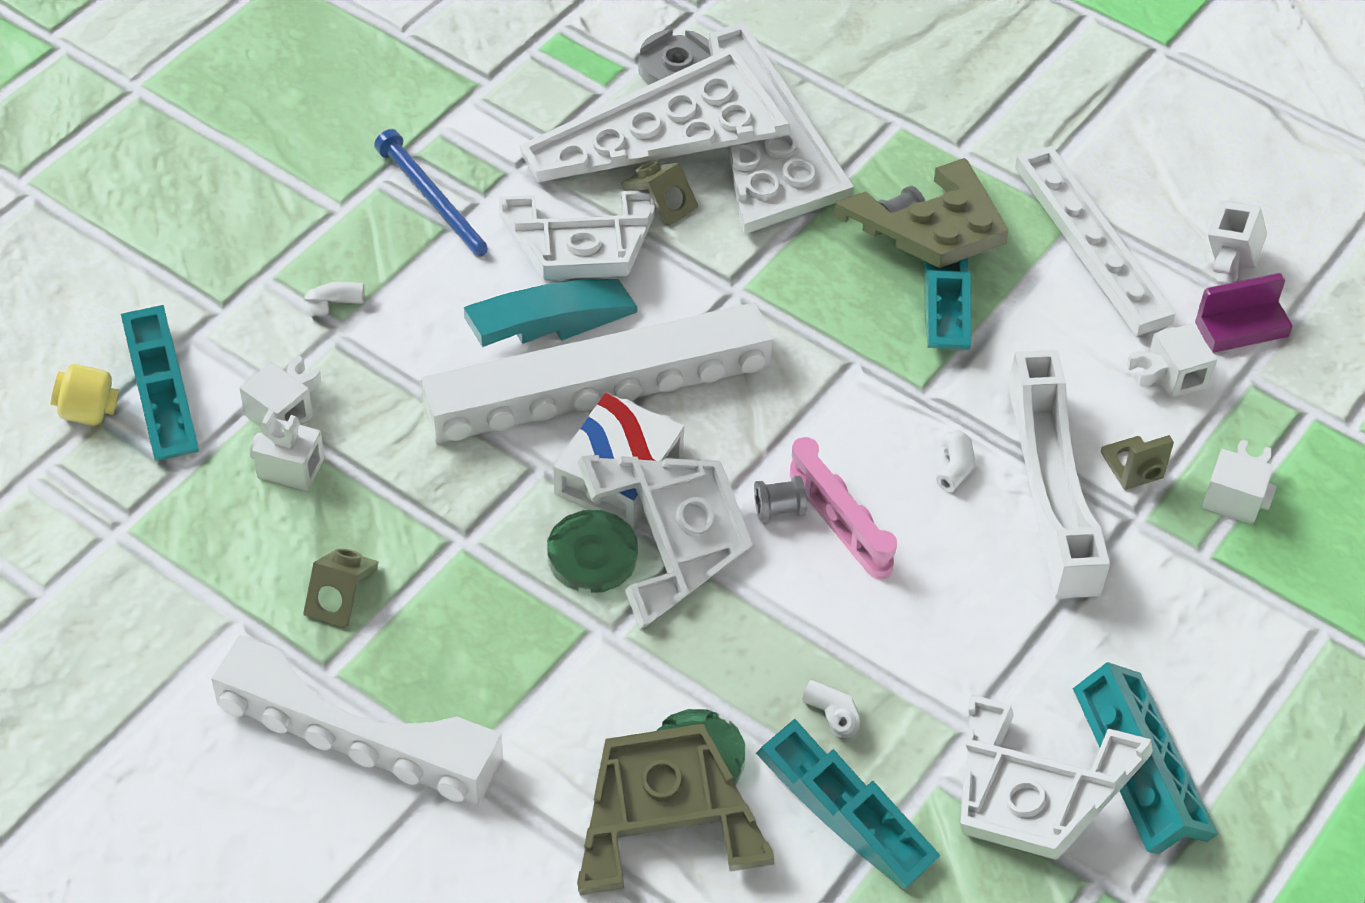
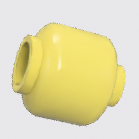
M71 364L65 372L58 371L50 405L57 407L58 416L64 420L97 426L103 421L105 413L114 415L120 389L111 388L112 377L109 372L80 364Z

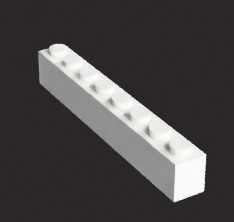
M753 302L422 376L423 406L436 444L459 441L478 434L503 431L513 426L535 421H546L552 417L592 410L605 392L618 398L632 401L636 398L661 392H672L679 388L696 384L712 383L735 375L755 373L771 367L773 338L757 303Z

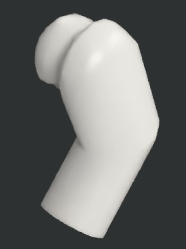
M330 282L311 289L307 292L304 301H307L306 313L309 316L325 317L329 313V303L364 304L365 285L364 283Z
M960 430L945 433L940 441L941 447H947L943 450V453L950 457V463L936 477V481L939 487L946 492H953L973 471L976 465L972 440L966 433Z
M810 680L802 701L824 710L829 727L837 737L849 738L855 735L860 726V717L853 698L839 690Z

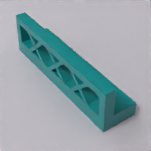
M1106 662L1072 689L1099 748L1108 729L1151 739L1153 749L1151 756L1120 790L1147 852L1159 855L1183 837L1208 842L1217 836L1218 832L1142 674Z

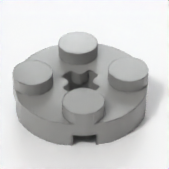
M673 29L659 31L649 36L641 45L638 59L639 75L650 85L711 57L709 40L699 33L685 30V36L673 35ZM670 60L675 61V62H682V61H684V62H683V63H672V62H670Z

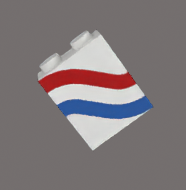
M605 392L553 466L554 494L634 528L642 516V504L636 489L632 488L591 500L577 462L585 455H599V458L608 459L630 456L638 457L639 460L663 461L669 454L680 459L684 448V425L676 422L669 416L659 415L637 406L628 399H621Z

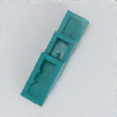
M968 258L941 268L923 260L927 348L970 350L971 272H968Z
M582 279L544 284L501 294L463 307L464 319L482 348L517 335L522 344L554 332L563 341L638 312L637 305L619 279Z
M164 305L121 313L155 462L199 452Z
M795 718L756 752L759 758L789 790L824 824L865 860L903 889L907 888L941 856L873 780L866 786L834 749L827 754Z

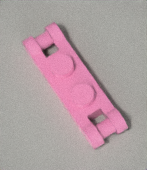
M809 437L796 439L792 444L791 457L793 460L790 464V478L792 479L793 476L802 477L807 500L864 570L875 579L888 578L893 572L897 538L893 533L877 528L869 510L863 505H858L848 493L843 479L838 474L833 475L818 457L819 445L814 439Z

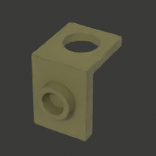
M657 160L648 162L636 169L637 174L621 183L624 191L649 190L665 225L673 224L698 208V203L679 163L659 164ZM672 186L679 188L683 196L682 204L677 210H671L665 202V194Z
M1170 435L1144 442L1141 436H1135L1102 446L1100 453L1122 488L1127 490L1164 478L1174 441ZM1123 451H1129L1124 466L1119 462L1117 455Z
M336 549L313 562L303 615L343 628L347 627L350 622L357 583L376 572L379 561L362 557L360 553L353 550ZM331 586L339 591L342 597V605L338 611L330 612L320 605L318 594L322 587Z

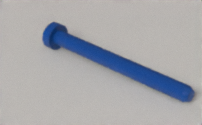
M388 129L379 134L374 142L376 151L382 157H391L474 255H485L488 251L487 243L402 147L404 142L402 136L395 129Z

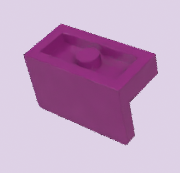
M1281 273L1209 287L1204 290L1195 324L1213 353L1290 336L1293 325L1279 303L1285 284V279Z

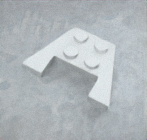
M649 190L621 191L623 215L537 219L535 195L498 196L499 214L543 280L556 279L567 281L573 278L595 277L610 279L616 276H628L657 211Z
M585 455L577 462L591 500L632 488L636 489L668 574L632 584L625 590L639 629L647 627L753 546L721 461L665 458L663 461L639 460L638 457L630 456L608 459L599 458V455Z
M971 695L968 701L966 770H964L960 820L963 834L1058 860L1148 760L1153 751L1151 739L1108 729L1093 766L1088 770L1000 747L1014 717L1012 705Z

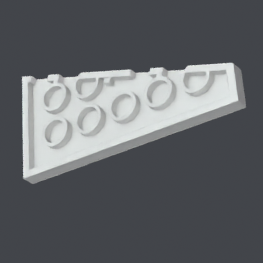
M742 22L710 32V55L713 56L734 46L790 126V135L727 146L743 235L851 197L854 190L853 184L746 23Z
M732 46L520 144L519 148L523 159L537 182H543L790 135V126L736 48Z

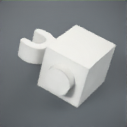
M1220 200L1208 232L1215 260L1213 271L1219 273L1216 280L1217 284L1224 285L1236 282L1239 266L1256 267L1267 237L1261 206Z
M1191 322L1178 327H1167L1158 333H1154L1149 352L1140 350L1131 353L1128 357L1126 368L1128 370L1135 368L1145 369L1139 372L1136 382L1139 387L1152 385L1155 381L1159 380L1170 398H1175L1209 387L1217 358Z
M301 356L292 359L288 363L287 372L272 362L268 363L259 372L251 374L244 384L239 387L244 416L260 426L268 410L271 409L275 411L276 419L288 422L290 416L293 415L298 418L300 425H303L313 417L310 392L321 384L320 370L315 368L309 374L300 375L305 371L304 359Z
M269 409L260 425L262 433L258 432L254 436L250 447V457L254 459L257 478L308 492L325 459L321 430L300 425L298 418L293 415L290 416L288 422L276 419L275 411Z
M1243 439L1238 444L1236 453L1221 448L1202 509L1254 525L1260 508L1269 511L1277 485L1269 483L1274 465L1269 464L1272 454L1271 448L1265 447L1262 456L1252 457L1246 452L1248 441Z

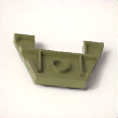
M966 158L935 168L934 182L946 191L942 196L925 202L913 203L908 208L890 213L867 192L835 202L834 216L837 219L847 222L850 217L863 224L862 231L874 237L885 234L896 240L895 247L938 268L1007 244L1008 228Z
M704 724L605 739L594 794V806L590 826L587 829L581 871H579L577 879L579 895L624 888L618 845L619 837L713 822L722 823L730 872L775 865L771 846L763 837L748 804L744 802L729 769Z

